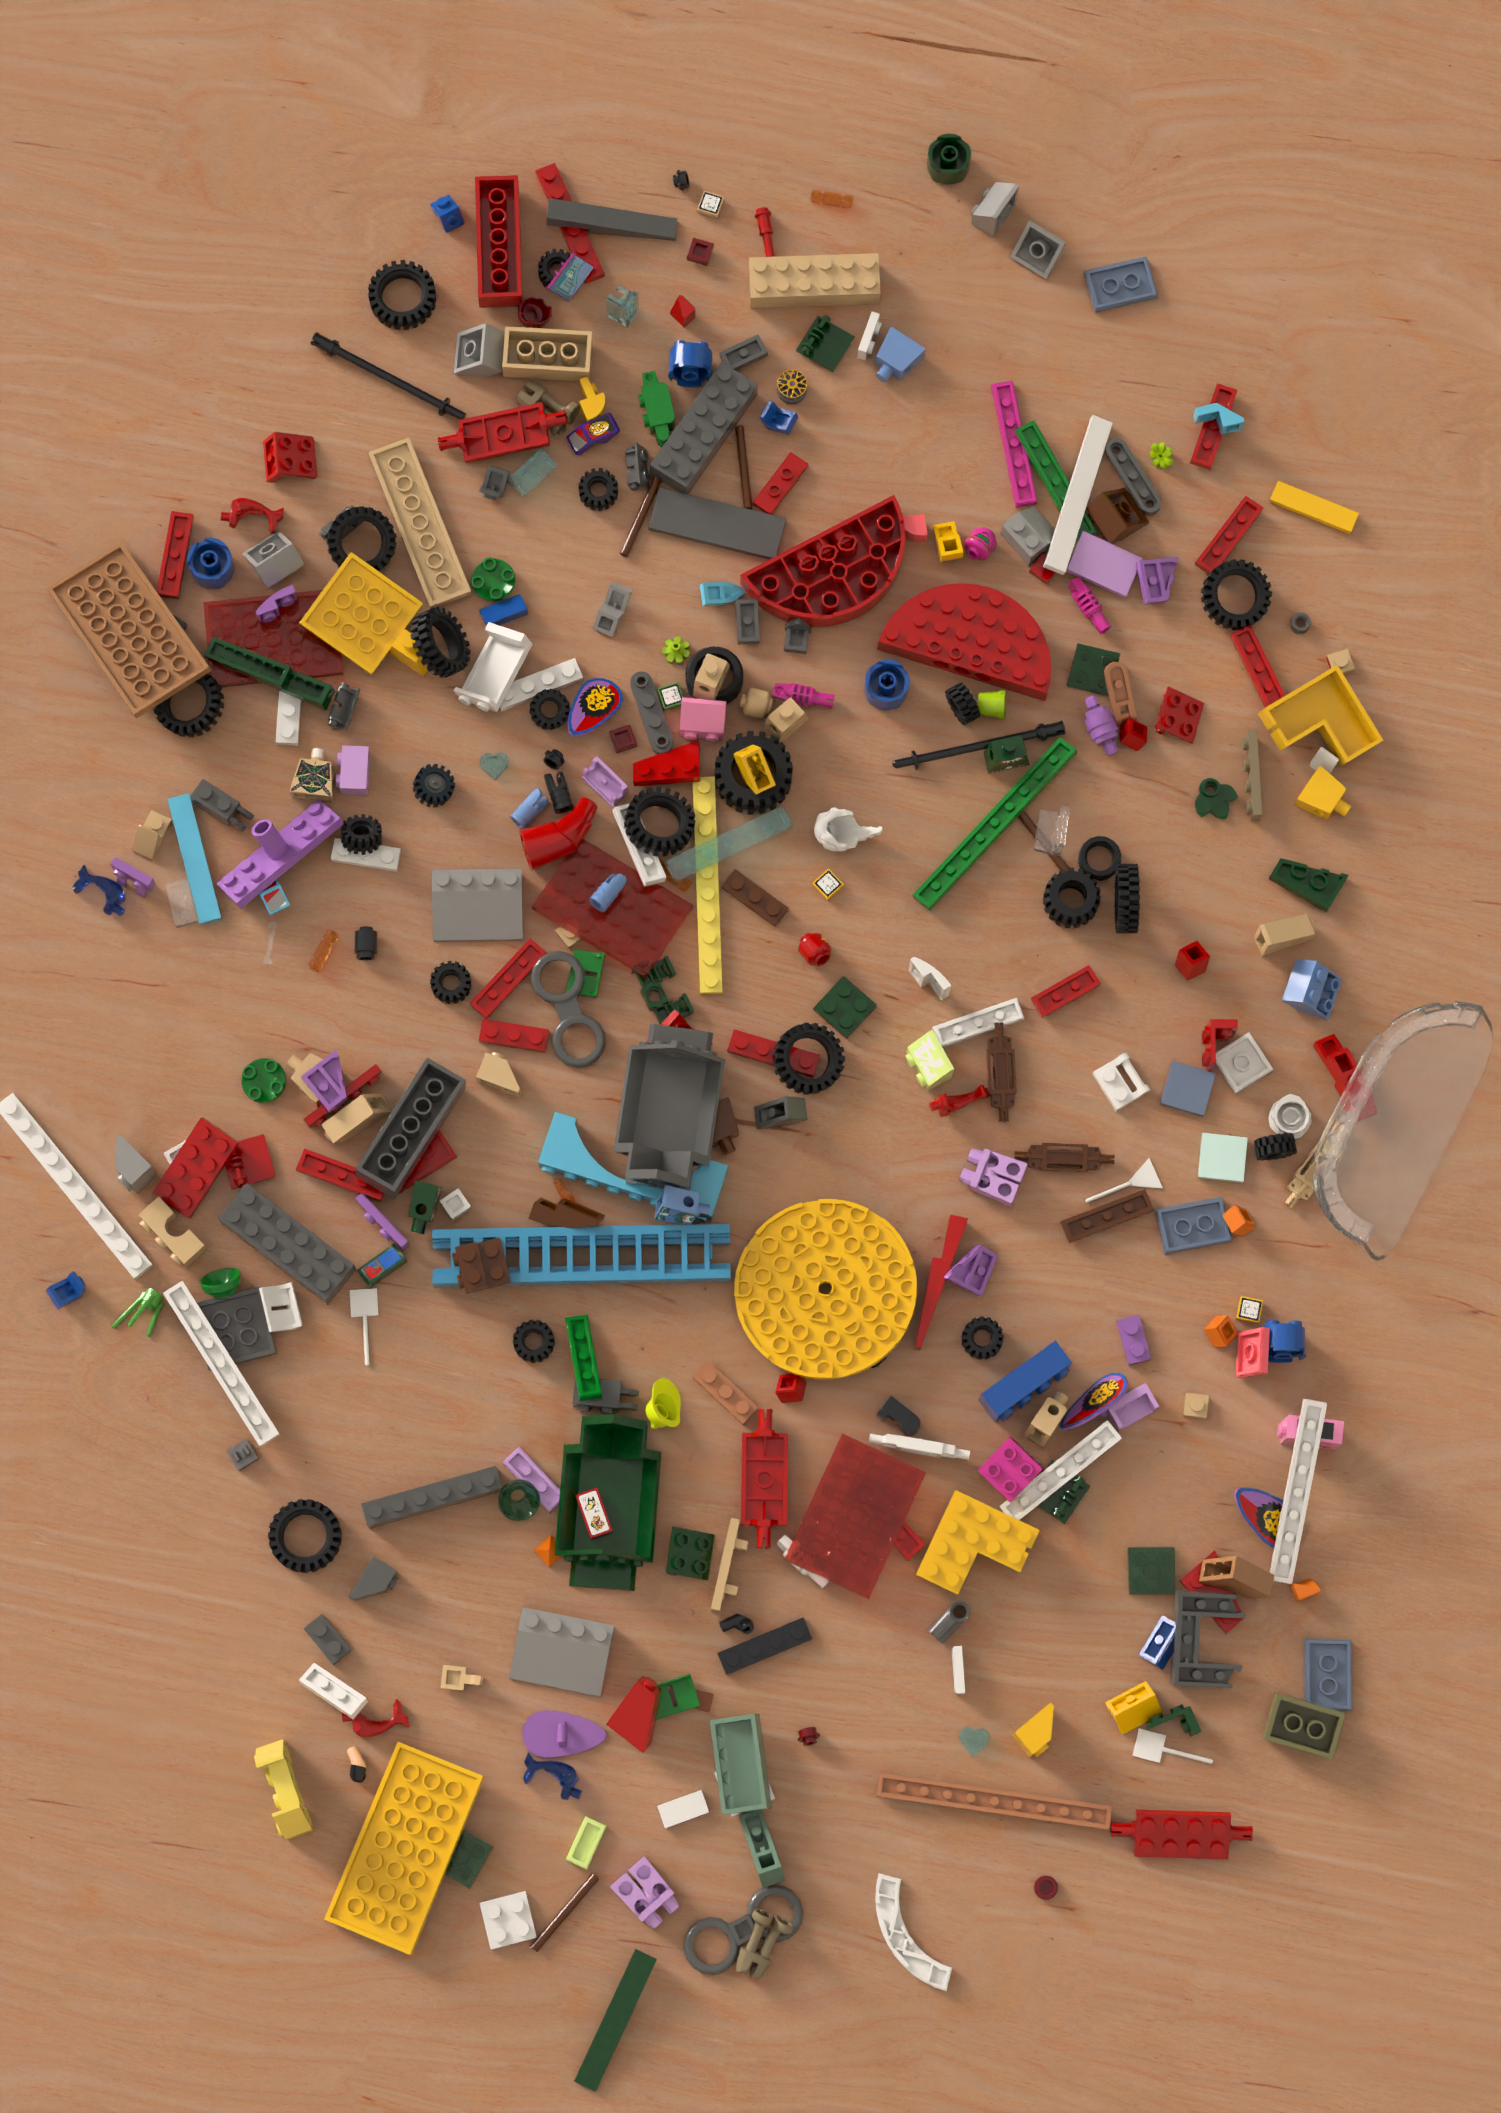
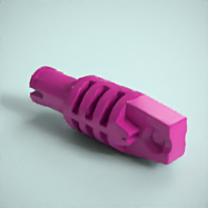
M1079 577L1071 580L1068 585L1072 592L1071 596L1081 609V612L1084 613L1085 618L1093 622L1099 634L1107 632L1111 625L1101 612L1102 606L1095 598V595L1092 594L1091 589L1085 586Z
M775 683L773 697L784 701L791 697L798 705L810 707L814 704L831 709L833 702L826 700L834 701L835 694L817 692L814 687L794 683Z

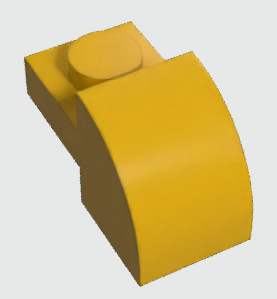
M588 376L579 379L580 389L585 398L579 401L580 411L585 423L604 415L606 410L604 392L598 394L595 383H590Z
M955 522L933 525L940 562L962 559L963 548L960 536L957 534Z

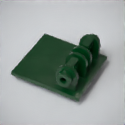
M817 316L797 347L796 352L833 372L855 336L830 323L831 318L829 316Z
M1077 643L1067 686L1109 696L1104 670L1109 663L1119 662L1120 653Z
M1052 1460L1048 1467L1052 1465L1055 1461ZM1074 1476L1038 1506L1065 1524L1090 1485L1085 1483L1082 1477Z
M672 1526L666 1573L668 1575H681L708 1580L715 1534Z

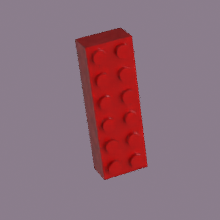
M518 175L475 177L479 307H518L523 301Z

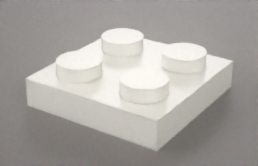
M526 1891L480 1903L491 1950L537 1938Z

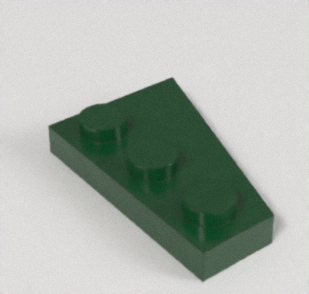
M1280 858L1269 880L1327 913L1349 875L1331 873L1323 868L1321 870L1314 869L1306 864Z

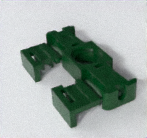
M664 956V959L651 964L647 961L632 968L631 974H636L642 986L640 993L649 1012L654 1011L659 1024L674 1009L683 1018L693 1014L694 1010L686 993L679 997V1001L673 1003V1001L668 1000L660 984L662 978L667 976L672 978L676 974L668 956ZM665 964H666V966H667L668 971H669L670 974H668V972H667V970H666V968H665V966H664ZM651 991H657L661 999L657 1002H652L648 998V994Z

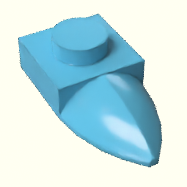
M707 582L699 585L703 606H722L725 603L737 600L745 593L742 588L729 582Z

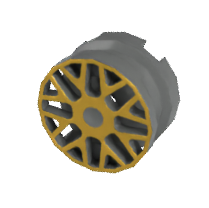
M797 370L784 371L777 380V394L779 398L787 404L800 403L807 394L806 377Z

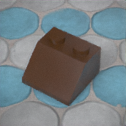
M1126 488L1102 492L1086 507L1090 519L1097 524L1102 531V536L1109 543L1121 541L1149 523Z

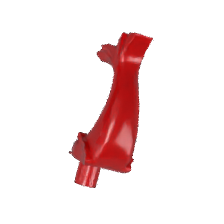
M237 498L232 501L230 513L221 512L220 521L229 522V527L234 529L238 521L248 514L265 515L269 520V531L272 535L276 531L277 522L283 519L284 508L272 511L255 500Z
M980 1085L976 1090L967 1094L947 1096L945 1093L938 1095L934 1099L935 1101L929 1103L931 1111L938 1110L940 1117H943L974 1101L988 1098L989 1093L984 1085Z
M398 1699L394 1702L393 1717L389 1721H371L366 1716L361 1715L360 1712L354 1719H351L342 1713V1722L352 1721L353 1732L364 1738L382 1734L396 1724L409 1727L408 1716L402 1714L401 1702Z

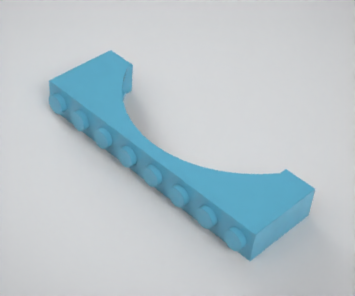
M558 1112L554 1113L538 1161L539 1167L542 1168L541 1171L554 1175L555 1172L563 1174V1178L570 1181L579 1179L585 1181V1185L593 1188L602 1186L607 1188V1192L619 1195L621 1192L627 1194L628 1198L634 1201L641 1202V1199L650 1201V1205L656 1207L657 1198L662 1189L648 1187L645 1184H626V1180L605 1170L594 1160L583 1145L576 1128L577 1118ZM710 1160L709 1166H701L692 1172L690 1191L699 1193V1203L710 1205L709 1217L696 1216V1220L706 1222V1220L712 1221L728 1172V1165Z

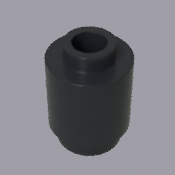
M362 926L359 930L355 931L354 953L357 954L358 960L368 961L375 959V954H377V931H374L373 927Z

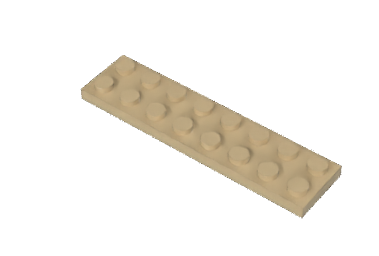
M408 437L368 452L430 609L471 595L470 587L410 438Z

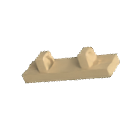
M731 1518L711 1605V1611L720 1613L725 1595L737 1597L738 1586L726 1583L734 1549L747 1551L749 1544L746 1540L738 1539L740 1519Z

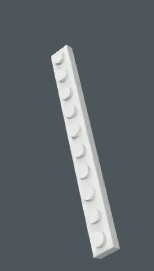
M12 1093L1 1101L0 1114L131 1276L136 1280L153 1266L17 1097Z

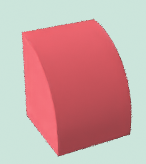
M925 514L903 516L905 538L916 543L926 542Z

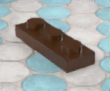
M736 869L722 885L723 890L774 927L777 926L789 910L786 905Z

